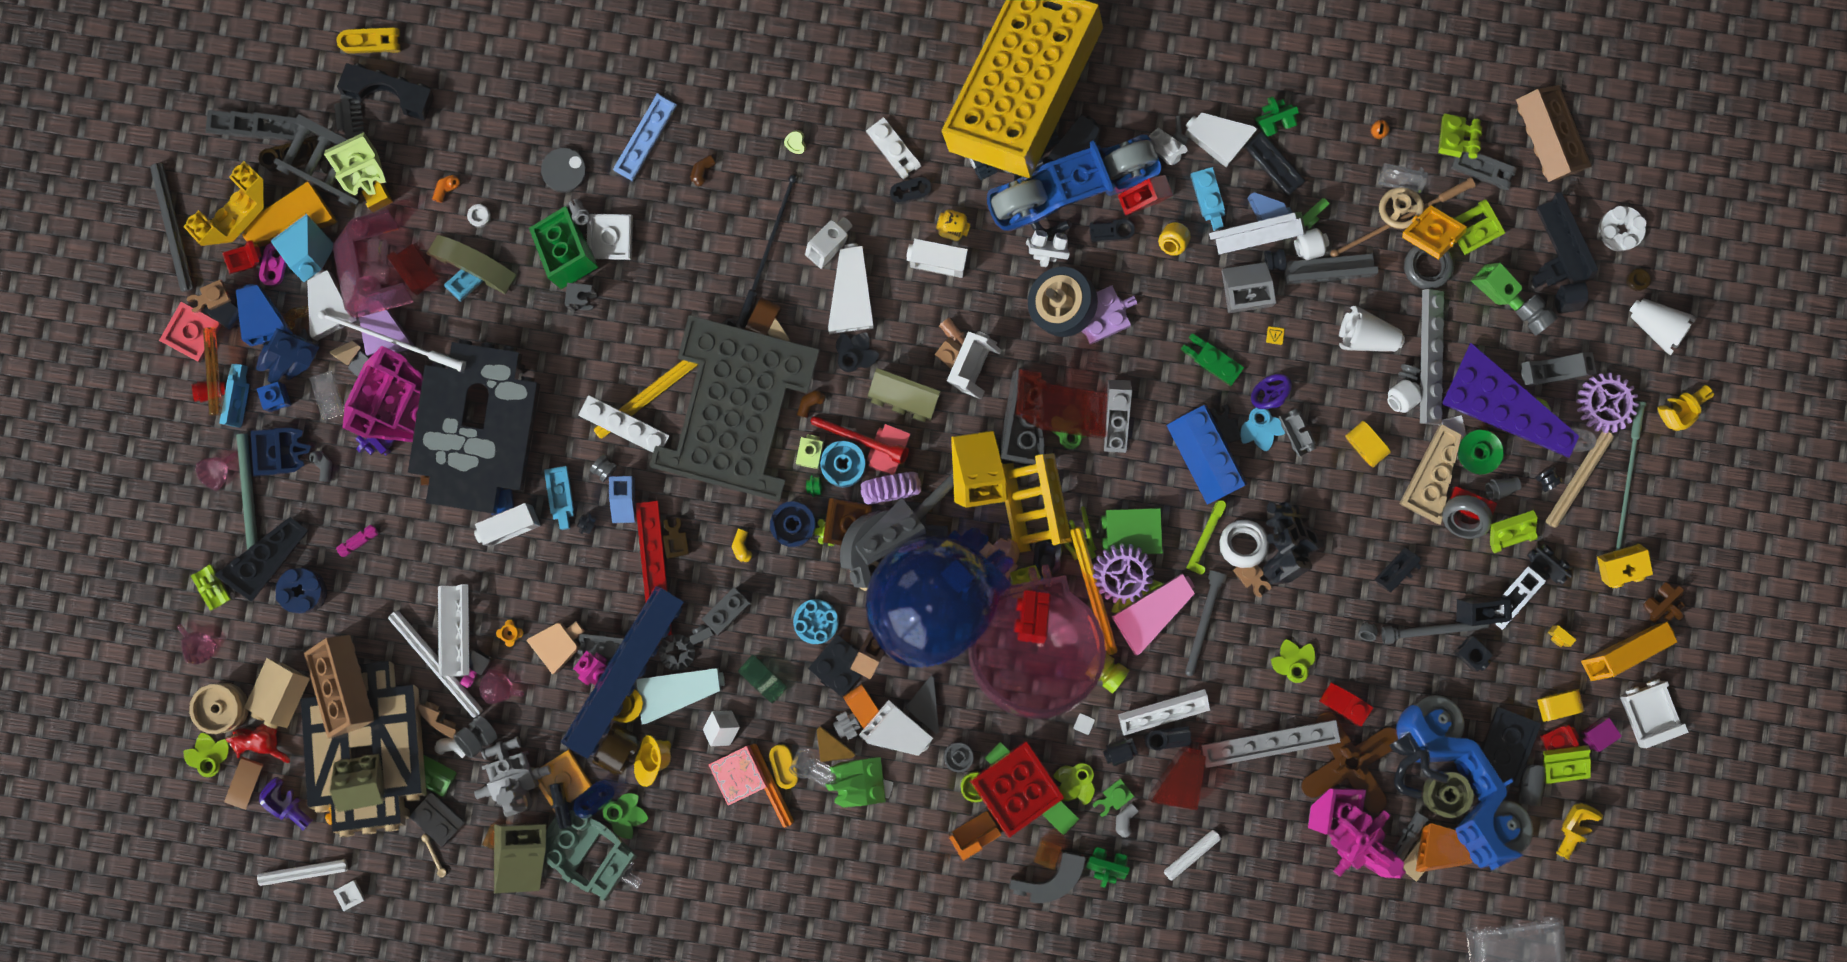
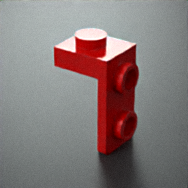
M252 240L247 241L243 247L222 253L229 275L255 268L259 263V258L262 257L259 246L257 244L254 245Z

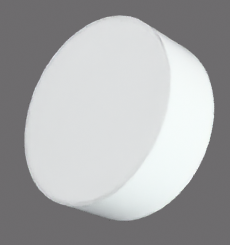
M476 204L468 210L467 217L473 226L480 228L490 222L491 214L484 205Z

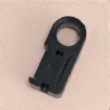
M1127 219L1113 220L1112 223L1095 224L1092 221L1089 225L1090 241L1092 243L1127 241L1133 236L1135 231L1134 224ZM1126 224L1130 227L1131 232L1127 236H1122L1118 232V227Z

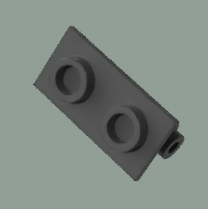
M1296 408L1279 416L1281 426L1287 433L1291 446L1298 457L1316 449V441L1310 430L1305 432L1301 430V428L1307 426L1301 411L1298 412Z

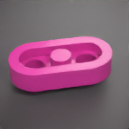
M269 243L264 249L259 278L265 285L275 287L282 282L287 263L281 255L278 258L274 257V253L277 250L272 243ZM272 272L276 273L274 279L269 278V275Z

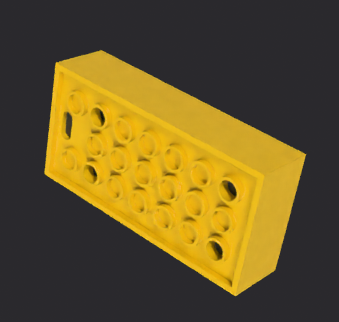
M1006 0L942 128L949 152L1031 179L1102 32L1103 25L1099 5L1085 0Z

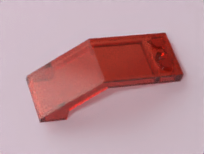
M1018 370L1016 415L1042 430L1101 439L1106 437L1107 393L1051 385L1040 378L1041 372Z

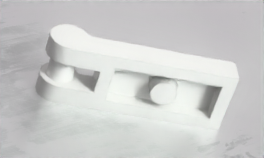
M884 117L866 130V133L903 180L909 176L908 173L912 170H917L921 167L919 161L913 156ZM906 158L908 163L902 166L899 162Z

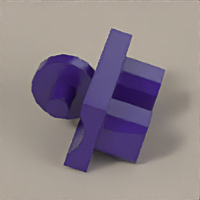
M357 436L356 440L360 445L356 450L359 453L366 450L372 455L375 452L371 447L373 445L382 455L387 456L391 452L389 448L396 440L364 439L361 436Z

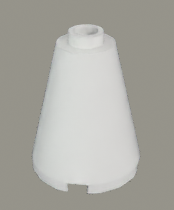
M1644 298L1641 302L1636 300L1630 309V312L1633 313L1631 318L1669 355L1673 354L1671 347L1676 349L1692 325L1689 321L1694 323L1696 317L1691 314Z
M1352 306L1350 309L1353 311L1345 314L1339 332V337L1343 338V343H1339L1341 349L1395 352L1403 346L1405 337L1402 331L1357 306Z

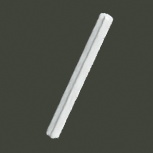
M399 611L393 612L388 619L439 677V657ZM439 677L472 717L475 718L483 712L482 707L460 684L456 677Z

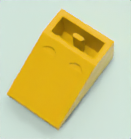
M994 431L951 436L954 502L965 508L1006 502V479Z

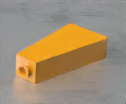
M307 181L260 212L245 228L242 236L246 242L252 240L254 245L257 244L259 247L271 243L273 238L306 214L319 228L333 225L337 220L314 185Z
M1668 622L1649 627L1581 662L1591 681L1614 677L1677 643V640Z

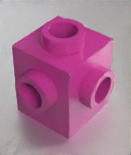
M586 650L573 669L580 674L578 679L588 686L590 683L596 685L608 665L606 664L607 659L598 652L593 655Z

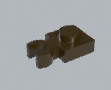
M676 518L677 525L674 528L669 526L668 520H664V527L669 531V535L663 536L667 559L690 555L687 535L685 532L679 533L682 526L680 518Z

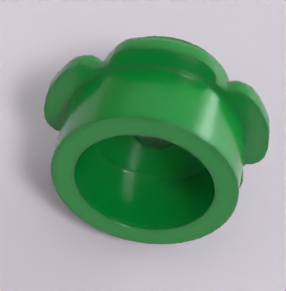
M813 475L810 476V480H806L807 493H811L812 497L822 494L821 478L814 477Z

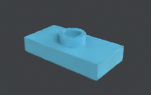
M461 269L444 285L461 302L483 280Z

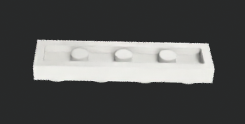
M590 395L587 396L578 416L651 452L654 451L656 446L664 447L669 437L668 434Z
M1203 689L1118 714L1123 735H1128L1210 711L1207 693Z

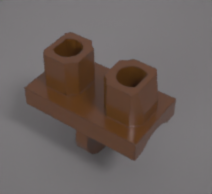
M1665 582L1658 590V593L1665 600L1660 604L1651 596L1643 604L1644 609L1650 614L1649 620L1655 624L1667 611L1669 613L1664 618L1668 622L1674 617L1681 620L1684 617L1681 610L1685 605L1682 602H1679L1676 606L1674 604L1683 597L1684 589L1680 586L1675 588L1670 583Z

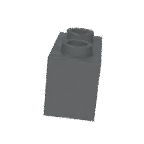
M734 587L702 620L717 635H720L751 603Z

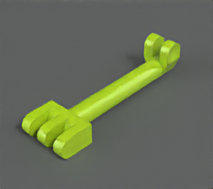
M1216 501L1211 511V516L1186 567L1198 574H1204L1205 567L1198 563L1226 507L1224 501Z

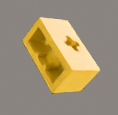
M1641 544L1597 556L1601 579L1609 587H1622L1624 583L1642 581L1647 576L1653 575L1648 549Z

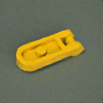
M400 29L343 30L337 36V45L345 53L400 52V44H398ZM383 37H389V43H383Z

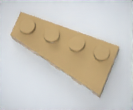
M1442 424L1439 425L1399 503L1438 525H1441L1442 512L1447 500V490L1451 483V473L1456 461L1461 434Z

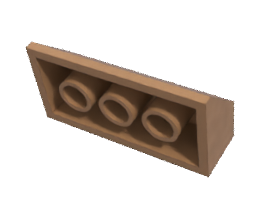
M1559 85L1540 88L1516 99L1518 112L1524 119L1526 132L1532 139L1534 152L1539 157L1543 175L1547 178L1548 182L1562 179L1592 167Z
M350 635L326 638L306 651L304 655L327 738H333L361 729L373 722V710L368 701L367 689L363 683L361 668L357 662L355 646Z

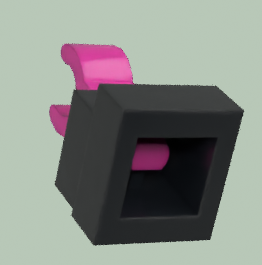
M479 649L472 650L469 655V675L464 676L460 684L466 688L471 687L477 673L484 675L494 659Z

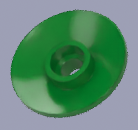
M1486 430L1472 431L1464 436L1459 444V460L1463 467L1471 473L1479 475L1488 474L1498 468L1502 462V443L1492 432ZM1476 449L1482 450L1481 457L1476 456Z

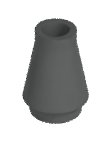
M1518 477L1491 479L1485 485L1486 494L1490 500L1495 499L1499 501L1513 492L1521 490V482Z

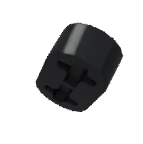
M924 177L896 183L890 189V198L896 204H905L924 199L931 192V184ZM918 183L928 187L925 188L924 193H920L919 190L912 192V189L917 188ZM898 188L901 191L909 190V193L903 194L902 199L893 195L897 192L896 189Z

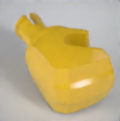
M1704 385L1693 395L1683 393L1679 396V399L1668 398V401L1673 404V409L1660 405L1658 406L1659 415L1668 428L1675 431L1687 429L1699 418L1701 414L1700 406L1712 398L1714 393L1709 394L1712 392V389Z
M1574 804L1562 824L1561 831L1565 832L1564 835L1566 836L1556 854L1569 860L1577 843L1581 841L1586 843L1587 838L1582 835L1592 832L1589 827H1581L1579 825L1580 822L1587 819L1601 821L1603 814L1587 804Z

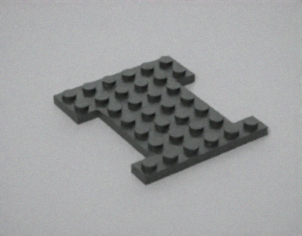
M689 315L677 359L699 364L677 450L656 446L653 451L650 467L780 502L785 479L764 474L781 407L786 388L809 393L820 350Z

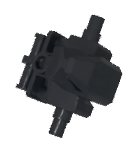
M1271 502L1267 506V511L1270 514L1275 513V517L1267 521L1266 524L1267 526L1274 527L1275 534H1269L1267 541L1274 543L1278 553L1264 565L1263 574L1268 578L1270 584L1277 585L1290 583L1312 569L1309 556L1322 548L1324 542L1318 539L1316 531L1304 525L1309 520V517L1307 515H1299L1300 508L1286 502L1280 504Z

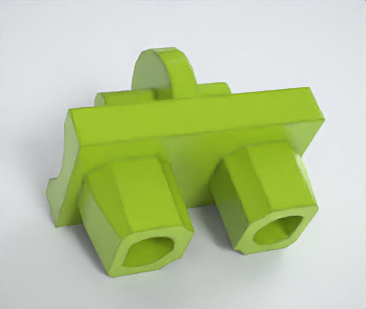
M211 564L192 574L191 578L209 610L213 611L232 599L221 580L214 576L216 571Z

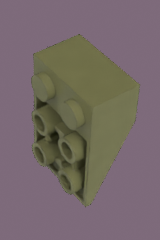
M494 824V893L540 890L546 850V824Z

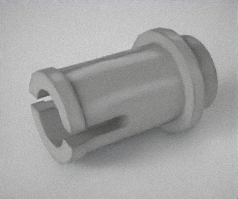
M573 199L575 206L572 201L568 204L569 210L572 213V220L575 224L584 225L589 220V212L584 209L581 200Z

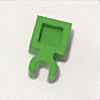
M1119 778L1102 792L1106 798L1098 799L1092 805L1095 808L1097 805L1103 804L1105 809L1100 813V816L1104 817L1108 814L1112 805L1118 810L1131 800L1134 795Z

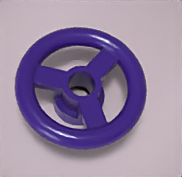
M1274 374L1261 380L1251 393L1252 404L1258 409H1270L1281 406L1292 389L1290 378L1283 374ZM1273 381H1283V383L1277 386L1268 385ZM1262 389L1265 391V397L1262 402H1259L1257 397Z

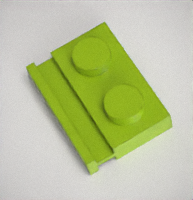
M1588 745L1543 751V767L1546 769L1545 783L1550 784L1591 778V758L1589 756L1591 750Z

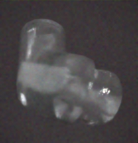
M632 862L621 878V881L637 890L643 880L633 875Z

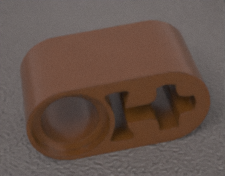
M761 297L745 330L769 336L768 331L774 319L776 318L777 320L782 307Z

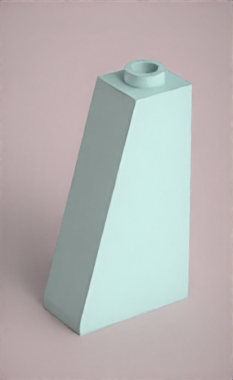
M719 668L637 679V690L643 701L640 713L642 724L650 723L722 691L721 686H725L723 672L719 673Z

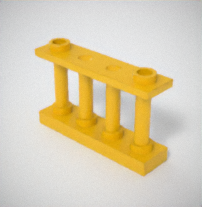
M1054 453L1035 456L1036 464L1014 469L1013 463L1002 464L1006 479L1007 501L1005 505L1012 535L1011 540L1017 543L1020 553L1031 551L1030 543L1051 539L1052 545L1072 542ZM1034 473L1039 474L1040 486L1019 491L1017 477ZM1043 495L1045 508L1023 513L1021 499ZM1047 517L1048 531L1027 534L1026 521Z

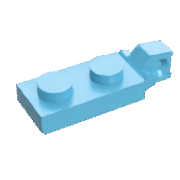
M1213 167L1191 173L1202 217L1205 218V221H1211L1213 231L1222 229L1224 226L1221 217L1225 216V208Z
M240 364L231 365L219 424L238 428L242 427L249 384L246 381L248 366Z
M568 467L545 469L550 513L553 515V519H558L561 530L571 529L569 517L574 516V506Z

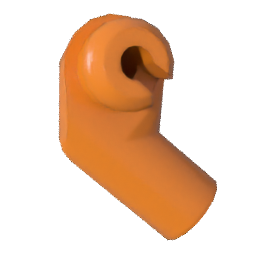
M449 175L438 180L432 200L443 203L446 192L454 190L460 185L459 178L455 175Z

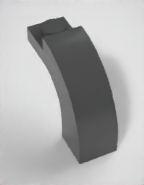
M1593 352L1521 363V376L1525 381V385L1528 386L1566 381L1597 374Z
M875 510L862 515L851 524L844 535L840 550L841 568L850 569V579L854 587L867 588L873 586L869 567L857 552L855 544L888 510Z
M1062 851L1058 869L1050 879L1043 882H1030L1010 878L1009 889H1013L1014 894L1026 896L1027 892L1030 893L1029 901L1032 903H1046L1057 900L1066 895L1078 882L1083 870L1085 856Z

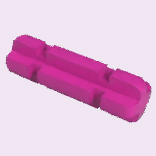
M369 525L364 528V531H360L346 540V543L337 546L336 550L339 555L345 557L351 553V550L354 551L368 542L369 538L372 539L377 536L378 531L376 527Z

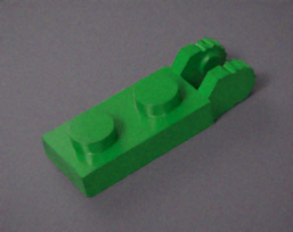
M1191 334L1189 339L1202 348L1201 352L1197 354L1192 348L1185 345L1182 346L1181 350L1193 358L1194 362L1227 385L1232 386L1244 367L1210 343H1206L1198 336Z

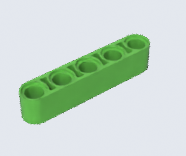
M999 742L985 759L992 765L1010 751ZM1061 801L1042 814L1063 835L1079 820Z

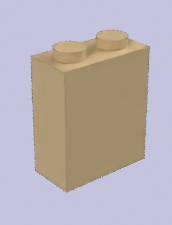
M267 658L244 708L252 712L251 716L261 721L265 720L264 724L274 729H277L278 726L287 728L310 678L284 663Z

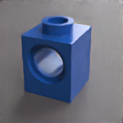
M275 382L257 388L263 410L273 412L291 406L285 384Z

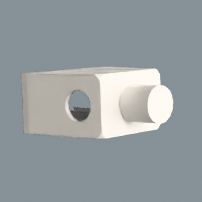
M844 217L837 224L830 220L808 242L805 255L822 270L846 243L847 232L851 229L852 224Z

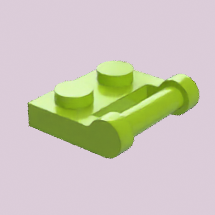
M1486 199L1480 201L1478 206L1453 218L1463 224L1481 213H1484L1486 219L1467 228L1466 233L1457 241L1464 255L1505 234L1504 229Z
M1534 510L1491 524L1490 545L1493 553L1501 552L1503 548L1527 540L1534 541L1538 539L1536 533L1537 515Z

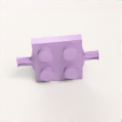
M1112 285L1097 292L1098 305L1095 316L1091 323L1081 331L1086 335L1090 345L1131 327L1126 316V309L1137 305L1134 295L1121 301Z

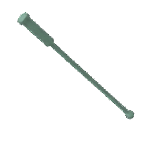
M1635 401L1639 405L1635 407L1637 414L1634 416L1631 438L1633 441L1616 551L1621 549L1637 440L1640 438L1644 408L1646 407V403Z

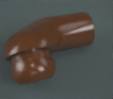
M711 155L693 165L690 178L696 186H702L706 180L703 177L705 170L716 164Z

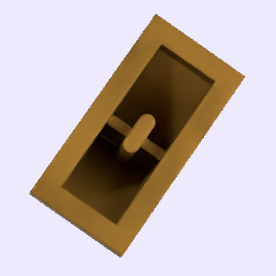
M819 726L817 737L820 762L854 757L856 753L823 727Z

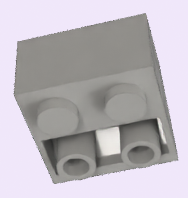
M1266 262L1221 269L1228 313L1273 307L1276 304L1273 281Z

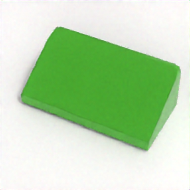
M423 755L426 788L445 797L457 773Z

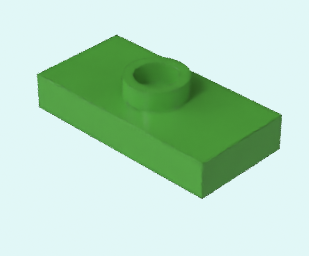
M1322 198L1303 216L1305 227L1311 228L1319 220L1317 215L1330 204L1325 198Z

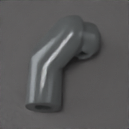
M321 451L312 452L309 455V460L320 469L319 481L331 482L332 461Z

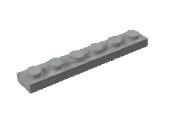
M1431 289L1422 290L1420 423L1441 425L1444 292Z
M1330 720L1203 744L1202 750L1205 765L1208 768L1340 743L1336 720Z

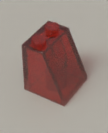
M1185 747V751L1179 750L1148 795V800L1152 803L1197 810L1206 756L1201 754V750Z

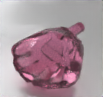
M233 452L223 460L220 457H212L197 462L195 471L198 479L214 491L219 490L227 479L228 467L226 464L235 459L237 454Z
M182 624L177 626L183 635L181 647L186 663L201 664L213 656L217 643L211 637L199 632L188 633Z
M488 670L481 679L480 695L487 704L505 701L511 695L524 696L523 691L513 690L508 677L496 670Z

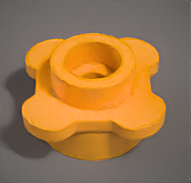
M507 620L505 625L497 630L496 636L505 641L506 646L512 647L515 641L523 636V630L517 628L513 620Z

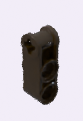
M319 136L304 139L291 166L298 167L308 164L319 142L317 140ZM292 142L263 149L258 156L259 163L268 171H279L276 169L278 165L274 163L267 165V160L270 156L275 155V159L283 161ZM324 154L322 155L319 162L325 161L327 159Z

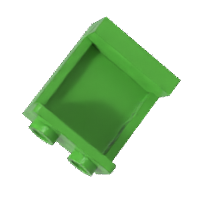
M1161 508L1106 510L1105 515H1101V528L1106 529V538H1102V551L1106 549L1110 553L1112 545L1116 549H1120V544L1123 543L1125 549H1127L1129 544L1133 545V551L1138 547L1141 548V554H1162Z

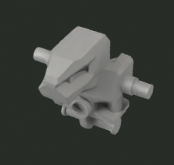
M518 736L506 742L499 741L492 747L482 749L481 753L484 759L498 754L499 761L482 766L483 770L486 769L490 782L483 788L474 791L476 799L492 796V799L497 801V804L502 805L506 817L531 809L533 803L528 790L538 787V779L551 774L549 765L541 768L530 767L526 757L529 754L528 751L509 756L508 750L521 747V741ZM522 799L524 803L517 804L516 800Z

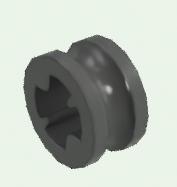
M1401 364L1402 371L1398 373V376L1417 382V374L1421 370L1410 365Z

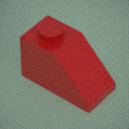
M1163 175L1149 178L1117 196L1126 216L1156 205L1172 197L1173 193L1166 176Z
M1330 682L1319 700L1328 708L1356 726L1361 727L1374 708Z

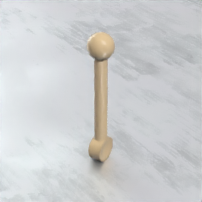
M427 833L423 834L421 837L422 841L426 842L438 868L437 875L439 877L446 876L447 870L442 868L430 842V836Z

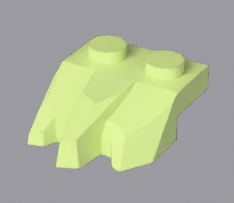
M364 132L325 150L324 155L336 171L335 177L345 191L356 195L358 188L362 187L368 195L376 194L373 181L376 180L379 183L386 182L378 153Z

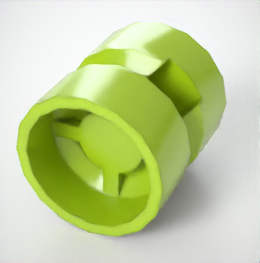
M1103 652L1090 668L1087 675L1096 682L1102 681L1103 687L1113 694L1130 670L1120 663L1114 664V658Z
M969 772L961 780V793L968 801H982V798L970 782L972 778L981 772Z

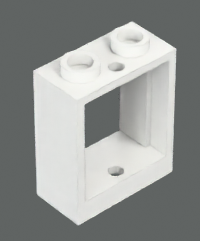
M914 239L913 245L909 244L907 261H910V268L962 278L968 249Z
M524 503L476 523L477 530H474V534L479 543L482 542L483 545L492 547L541 525L533 506Z

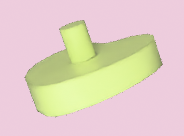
M795 130L788 134L784 144L791 152L801 154L806 150L803 132Z

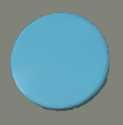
M813 599L799 606L795 612L793 623L797 635L802 640L810 644H822L835 635L839 620L837 612L831 604L823 600Z

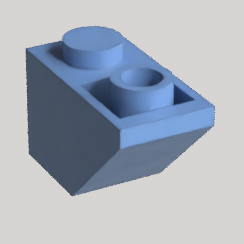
M632 476L609 477V501L612 523H635V478Z

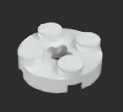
M1618 206L1608 211L1600 221L1599 232H1601L1602 241L1608 248L1614 251L1630 250L1639 245L1643 240L1646 231V221L1635 209ZM1625 224L1627 232L1620 234V229L1617 228V225Z

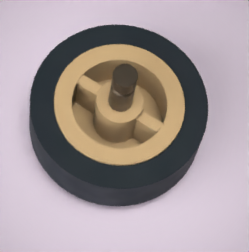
M1056 267L1041 274L1033 283L1028 296V310L1033 321L1049 334L1058 337H1069L1083 331L1093 320L1098 305L1097 292L1091 281L1077 270L1069 267Z

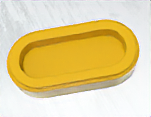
M783 744L776 745L769 753L775 780L781 788L790 789L798 781V773L793 755L788 746Z

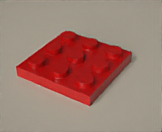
M1026 741L970 780L1009 838L1064 799Z

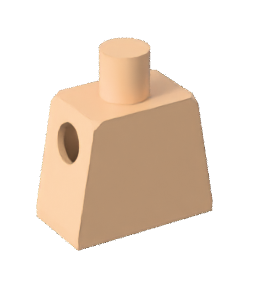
M577 621L567 629L559 622L526 641L550 672L556 674L580 649V645L575 639L585 631Z

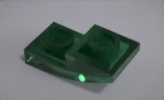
M753 654L738 670L772 704L788 688L774 672L770 671Z

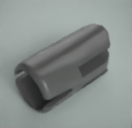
M1530 763L1526 764L1521 780L1520 804L1542 805L1545 767Z

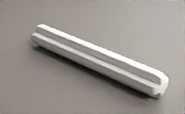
M345 859L265 872L258 874L257 880L258 884L263 886L340 873L348 870V864Z

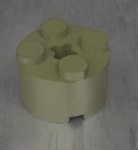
M1439 771L1449 775L1447 783L1428 778L1423 786L1422 795L1424 804L1430 811L1446 818H1454L1469 810L1473 802L1474 793L1464 776L1451 771ZM1444 792L1452 793L1451 797H1446Z

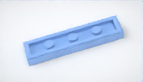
M657 93L613 168L615 172L634 181L676 109V103Z

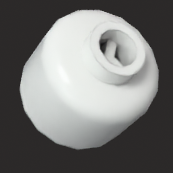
M1314 228L1307 230L1305 235L1297 236V239L1294 240L1296 253L1305 260L1325 255L1326 247L1329 246V239L1326 233L1322 234L1319 229Z
M1401 380L1389 390L1388 404L1396 412H1409L1421 401L1420 386L1409 380Z

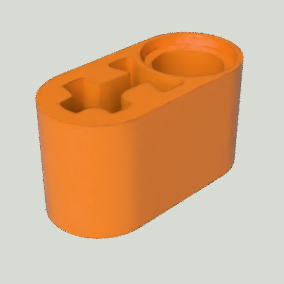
M862 684L843 696L863 729L879 712V709Z

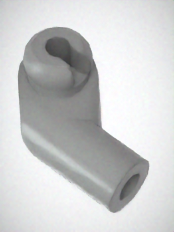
M1132 803L1116 817V831L1124 838L1131 834L1130 819L1139 812Z

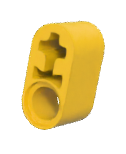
M1364 421L1360 422L1345 435L1349 443L1373 468L1391 453L1386 444Z
M1579 689L1537 699L1543 722L1585 711Z

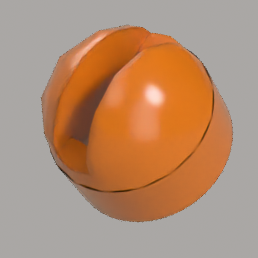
M1378 120L1371 126V134L1377 139L1385 138L1390 130L1388 123L1383 120ZM1380 124L1383 125L1382 134H1379Z

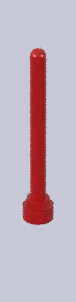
M816 416L810 420L812 425L888 454L893 462L902 465L907 459L909 449L900 444L897 446L887 445Z

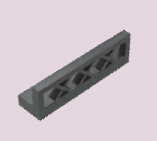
M1373 254L1288 261L1284 271L1285 285L1374 277L1378 274V266L1374 267Z

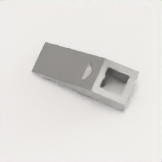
M1108 379L1104 452L1126 453L1132 395L1131 381Z

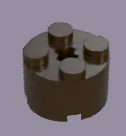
M613 723L612 729L605 736L598 749L599 752L596 757L594 756L592 763L615 776L617 774L622 775L628 765V755L631 754L633 756L639 746L640 740L637 739L638 735Z

